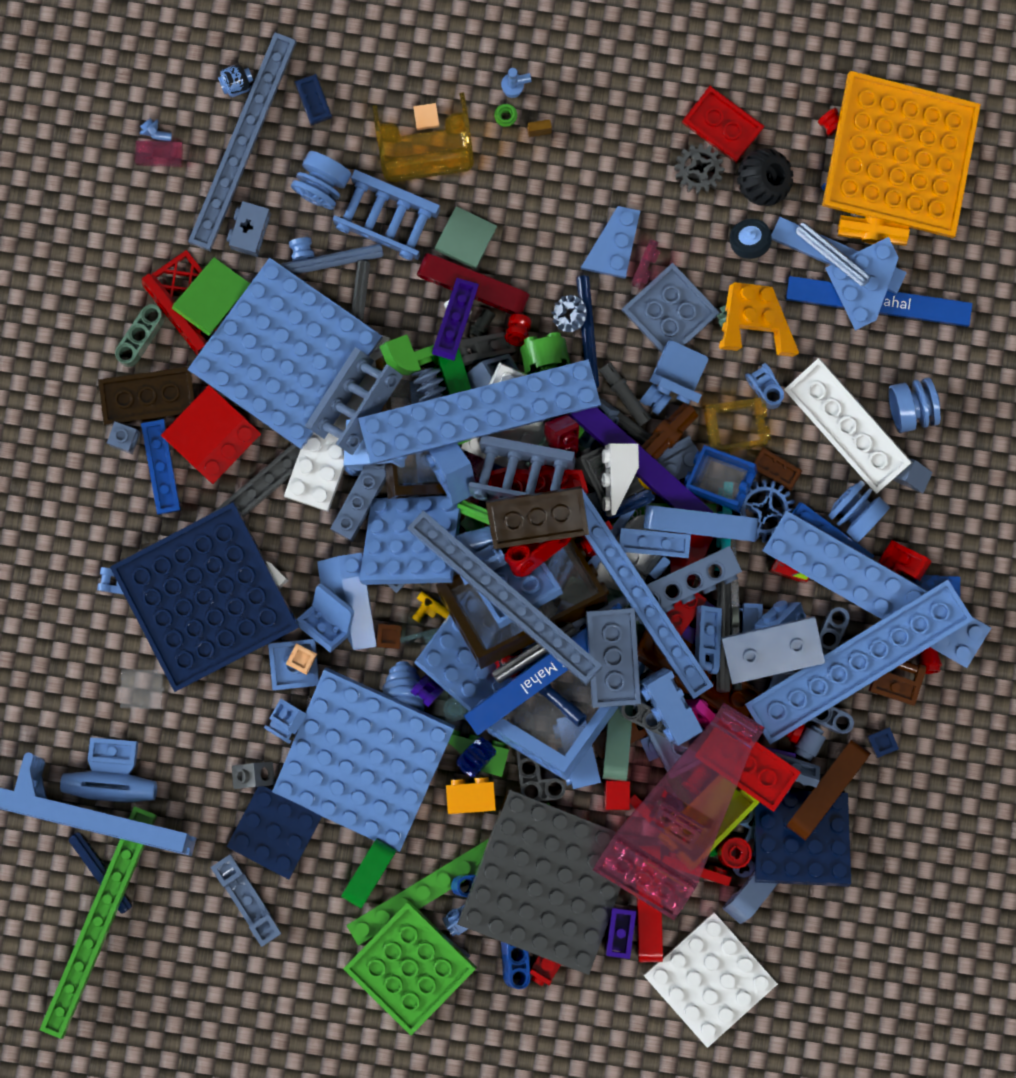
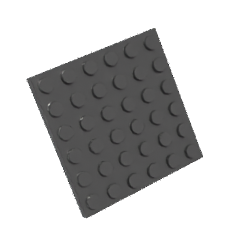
M507 790L457 925L589 975L611 917L612 907L615 906L638 840L512 790Z

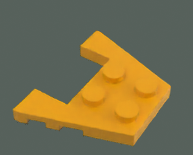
M737 282L729 285L725 308L727 317L726 322L722 326L724 334L719 348L738 351L742 348L740 329L773 332L777 355L790 357L798 355V348L773 287Z

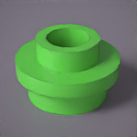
M510 104L498 106L494 114L495 121L502 127L512 126L517 120L516 109ZM509 113L510 118L503 119L502 114Z

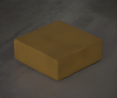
M549 119L528 124L529 137L547 135L552 132L551 120Z

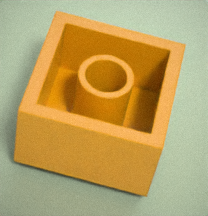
M489 777L474 778L475 783L466 784L465 779L451 780V785H446L448 814L496 811L494 782H489Z

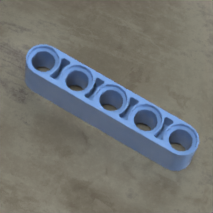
M646 505L643 529L756 542L758 518Z

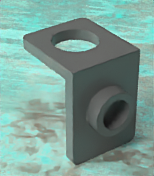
M273 762L233 765L234 789L274 785ZM263 767L268 771L266 781L261 778V769Z

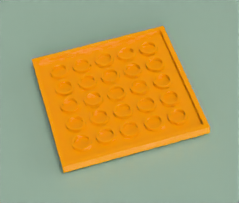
M850 71L847 75L822 206L868 218L880 219L888 223L908 226L909 228L949 238L956 237L981 104Z

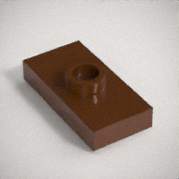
M762 447L753 462L756 464L758 473L775 481L778 485H783L788 491L792 490L802 473L801 469Z

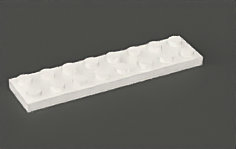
M383 336L380 343L369 356L374 360L372 366L375 368V360L383 356L379 346L390 341L389 337ZM366 373L359 386L370 390L376 378ZM353 394L347 406L357 411L364 399ZM341 413L334 425L345 430L346 420L351 418ZM313 433L299 452L284 494L285 498L329 512L344 471V450L336 445L337 437L328 433L325 439Z

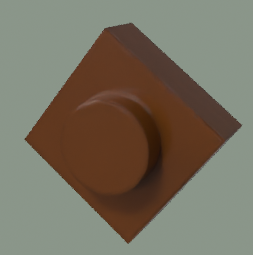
M378 624L376 647L400 649L402 626Z

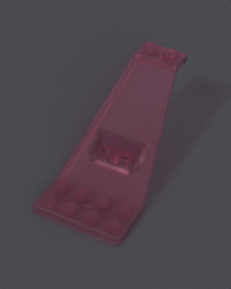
M723 702L703 732L700 733L615 833L595 864L593 871L675 920L698 885L751 750L765 727Z

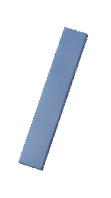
M779 217L771 234L773 241L828 265L833 264L796 234L798 224ZM821 235L847 257L859 252ZM895 267L887 291L897 295L907 272Z

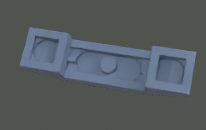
M231 854L210 867L238 907L261 947L282 934L263 900Z

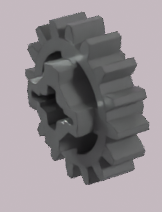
M700 143L698 149H695L692 144L690 145L689 152L685 149L682 150L683 157L677 156L676 161L679 164L674 166V170L679 171V173L676 174L675 179H682L680 187L687 185L688 193L695 189L696 195H699L700 190L703 189L707 194L709 187L716 189L717 184L715 181H722L723 177L719 174L724 173L725 168L719 166L723 164V159H717L718 151L710 152V145L707 149H703V145ZM690 158L691 165L684 169L685 162ZM697 165L699 168H704L702 173L699 170H695ZM714 170L713 177L710 180H708L707 174Z

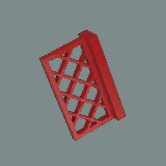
M185 250L151 275L149 273L142 278V286L198 356L209 340L206 341L201 335L200 329L197 330L192 323L172 309L175 303L173 292H184L187 289L174 286L176 275L190 277L189 287L192 283V277L196 278L202 272L201 267L190 253ZM185 258L191 264L190 273L177 271L178 263ZM163 273L173 274L172 286L161 284L157 278Z

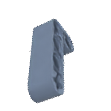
M754 871L741 889L730 897L722 909L739 924H742L753 916L778 883H756Z

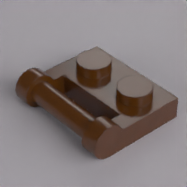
M906 661L896 668L913 673V680L886 673L870 684L869 692L915 706L926 672V665L920 663L916 665Z

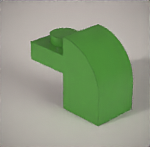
M408 335L387 341L379 346L386 364L401 375L416 373L421 370L420 366L433 361L431 357L434 356L432 354L434 345L414 352Z

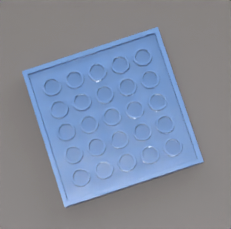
M269 258L189 366L188 371L302 450L314 433L305 427L306 423L354 348L370 356L383 336Z
M326 667L306 710L307 715L298 729L272 792L374 841L378 838L400 852L456 726Z

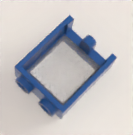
M704 445L701 452L698 451L693 461L695 466L692 472L689 471L687 473L684 485L695 496L740 513L757 474L756 464Z

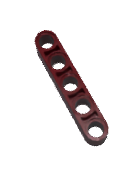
M425 253L416 274L428 282L451 291L453 290L456 278L477 283L479 286L474 300L512 315L523 313L530 296L521 289L429 253Z

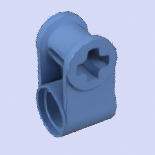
M763 363L762 367L752 374L747 373L745 375L748 384L766 408L776 409L781 405L784 391L766 363ZM775 392L779 400L776 402L769 401L767 394Z

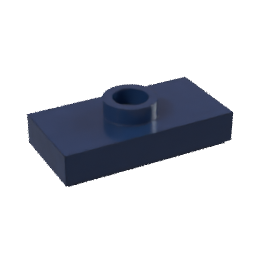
M317 75L295 81L310 125L312 126L331 119L332 115Z

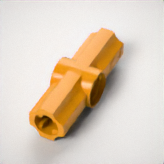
M841 215L837 236L862 239V242L868 244H875L889 237L892 244L906 246L910 229L908 226L888 223L880 219Z

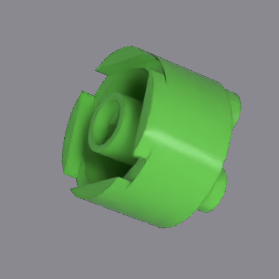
M559 332L550 333L547 337L539 339L536 336L524 339L525 344L520 348L524 371L527 375L571 364L566 340L561 337Z

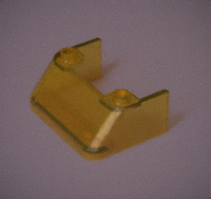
M464 92L460 93L462 112L453 113L446 118V130L400 136V130L397 125L393 123L380 124L377 105H373L382 172L386 180L398 182L466 172L473 167L474 158Z

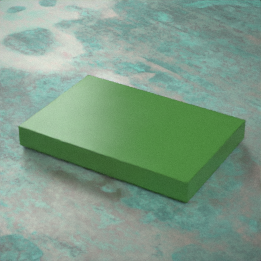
M214 257L173 304L172 309L210 336L231 311L250 283Z

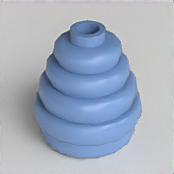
M406 661L397 662L389 670L386 683L382 687V693L424 712V700L418 695L415 697L410 692L420 681L416 668Z

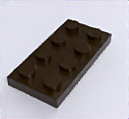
M189 367L98 379L104 426L114 425V422L125 424L179 416L195 400L192 373L188 371Z
M582 486L486 501L494 549L589 535Z

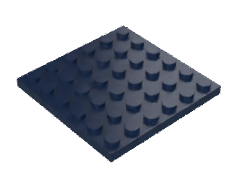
M235 502L110 566L174 692L300 628Z

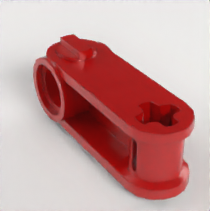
M571 538L512 546L505 554V561L509 564L513 575L517 577L527 576L566 546Z

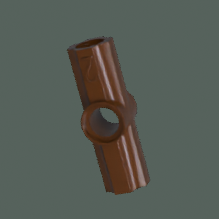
M685 403L680 405L668 419L665 418L652 433L653 435L641 447L657 461L668 448L671 449L684 434L683 432L697 419L698 415L695 409Z

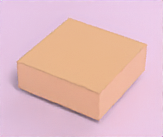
M436 103L413 106L417 131L439 127Z
M296 643L286 665L307 675L318 654Z

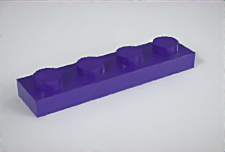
M456 278L433 347V355L455 361L479 284Z

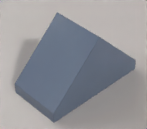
M910 459L913 463L893 481L923 494L933 472L918 461Z

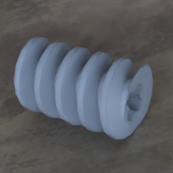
M429 368L411 374L412 376H418L413 381L414 385H421L416 390V393L424 394L419 399V402L447 396L441 395L446 390V387L438 386L444 379L435 376L441 369Z

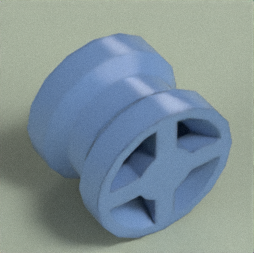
M303 237L289 241V247L293 250L291 255L292 261L315 257L310 247L312 244L311 238Z

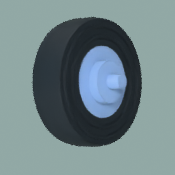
M746 219L737 223L731 230V248L735 254L742 258H758L764 255L771 246V231L761 220Z

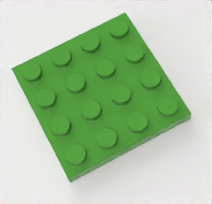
M408 901L343 969L402 1028L412 1035L477 967Z

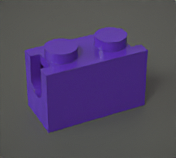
M612 907L606 956L630 959L636 910Z

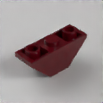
M567 414L544 424V434L549 447L575 452L576 459L578 457L579 443L578 423Z

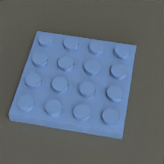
M448 496L399 499L373 498L369 512L359 578L362 585L452 583L454 570L409 532L407 527L424 510L452 536L459 535L461 513L460 509L457 508L458 503L452 505Z
M471 591L464 593L459 602L486 649L512 637L509 625L500 629L486 605ZM450 614L414 662L468 711L515 678L511 677L502 683H498L492 674L496 670L495 663L480 669Z

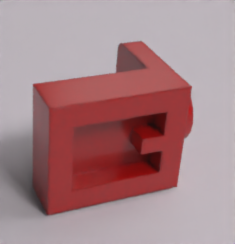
M538 956L530 968V974L533 975L531 980L541 986L544 983L550 986L561 964Z

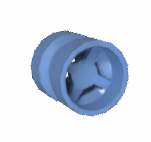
M653 383L639 402L645 406L652 407V412L659 415L672 397L656 390L658 386Z

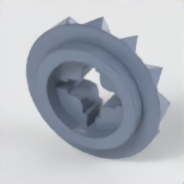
M574 295L562 296L558 302L554 303L555 308L551 312L554 317L552 322L557 325L558 329L565 332H574L584 324L587 310L584 302L579 297ZM566 307L567 309L573 310V312L570 314V319L568 317H563L564 314L567 313Z

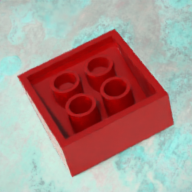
M210 385L161 434L211 484H214L261 435L252 424Z

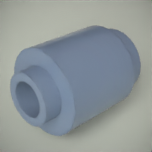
M811 725L810 728L805 727L795 745L796 750L794 753L811 762L813 757L816 758L826 739L823 736L824 731L814 725Z

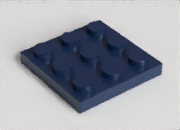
M259 786L227 847L289 880L322 816L273 793L272 789L266 786Z

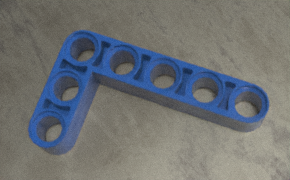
M476 874L456 876L451 883L453 893L457 896L467 897ZM466 880L469 888L463 893L460 890V883ZM501 942L503 979L505 984L515 989L526 988L530 983L529 952L517 948L519 950V957L513 960L511 952L517 947ZM516 972H519L521 975V980L518 984L513 982V975Z

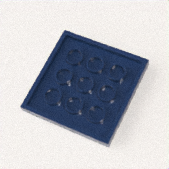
M789 790L774 812L762 803H759L754 808L755 882L850 887L851 860L848 793H841L806 841L786 826L812 791Z

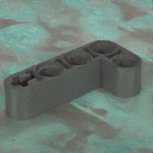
M526 710L517 712L513 718V725L522 730V725L517 724V720L521 718L522 714H525V717L531 720L526 725L527 731L532 730L531 736L536 738L533 715ZM516 750L521 794L526 796L524 793L525 788L528 785H535L538 788V795L532 799L537 801L560 799L565 793V784L556 778L541 780L539 764ZM526 761H531L535 764L536 770L531 775H526L522 771V765ZM552 782H557L561 785V793L557 796H552L548 792V786Z

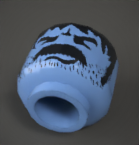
M239 63L222 69L220 72L221 76L218 77L224 94H229L230 97H236L250 91L251 86L249 82L254 81L249 68L244 69Z

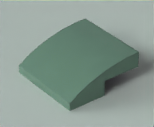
M456 206L434 250L476 270L496 232L497 225Z

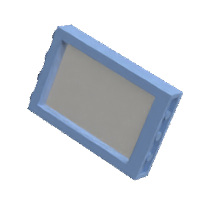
M582 625L580 630L586 627L587 625ZM544 656L540 657L539 659H537L536 661H534L533 663H531L530 665H528L526 669H528L530 666H532L533 664H535L537 661H539V660H540L541 658H543ZM638 661L640 678L646 668L644 664ZM569 670L550 684L567 701L573 703L587 716L581 726L577 727L562 714L560 709L545 696L537 692L487 729L488 733L566 781L619 707L593 708L590 682L585 685Z

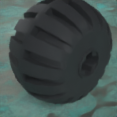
M768 148L757 149L749 153L742 160L737 173L739 176L737 183L740 184L741 187L739 189L744 197L760 206H771L782 201L788 195L793 185V179L791 178L794 176L793 170L790 169L791 164L786 160L787 158L780 152Z

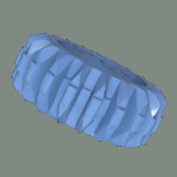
M765 479L762 480L761 487H759L757 481H753V490L750 488L740 513L732 510V513L740 514V516L747 517L745 509L755 514L756 518H758L756 541L759 535H761L762 543L767 541V535L770 537L775 529L763 530L765 521L767 519L780 520L786 510L792 513L794 509L788 506L795 503L794 500L786 501L785 498L790 495V492L788 491L783 495L781 493L784 488L783 485H780L776 490L774 489L776 482L772 481L770 486L767 487ZM766 493L762 503L747 502L755 494ZM773 496L780 502L783 513H780L772 506ZM767 502L766 510L770 512V515L766 514L761 520L762 512L757 508H762Z

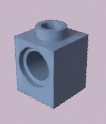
M114 422L107 444L133 455L141 433L135 428Z

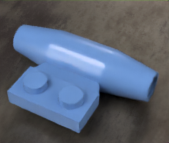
M90 737L88 762L91 771L63 773L60 781V790L63 793L91 800L125 803L153 801L157 796V782L130 775L136 766L137 741Z

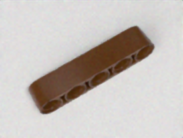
M851 740L786 827L806 841L871 753L854 740Z

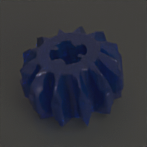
M479 737L460 755L457 765L464 774L471 778L475 777L496 755V749L488 740Z

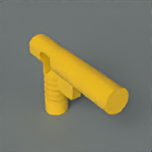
M421 591L417 599L422 604L417 612H415L416 614L412 616V619L419 623L424 614L434 618L437 613L446 619L449 615L448 610ZM425 600H431L432 604L425 606Z

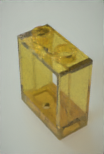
M761 398L705 405L704 415L709 447L722 452L765 447L768 444L767 440H771L770 428L765 426L764 417H767V408L765 403L762 404ZM754 408L759 440L721 445L716 413Z

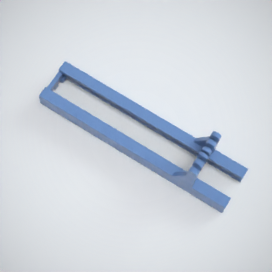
M26 753L23 757L14 791L0 788L1 810L187 856H192L197 838L189 836L187 833L47 799L42 778L45 760L32 753Z

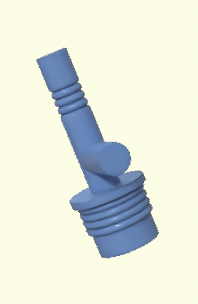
M510 68L508 74L501 82L505 95L509 98L518 97L523 91L524 84L532 82L530 73L518 75L515 68Z

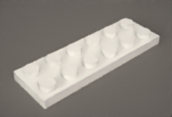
M820 358L784 389L876 494L913 463Z

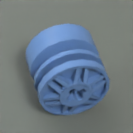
M309 151L302 163L303 168L309 174L298 172L296 177L300 181L294 180L291 188L308 202L332 210L336 206V202L333 199L337 200L340 198V194L333 187L345 188L352 174L335 160L318 152Z
M929 377L923 378L921 383L919 380H914L912 392L905 382L889 386L890 410L895 427L899 433L915 430L917 419L923 428H927L929 423L932 426L940 424L939 396Z
M862 480L849 487L839 497L828 515L831 520L838 513L843 515L836 524L840 526L848 520L851 524L846 533L856 543L890 509V506L881 497H877L871 503L867 500L872 492L871 488L863 495L859 493L865 485Z

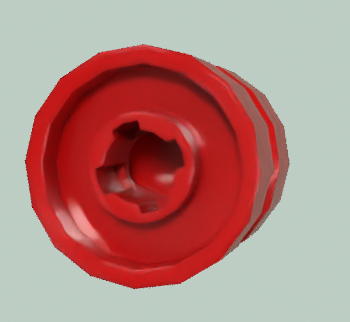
M727 837L719 843L717 857L723 865L739 869L749 863L752 857V850L747 841L737 837Z

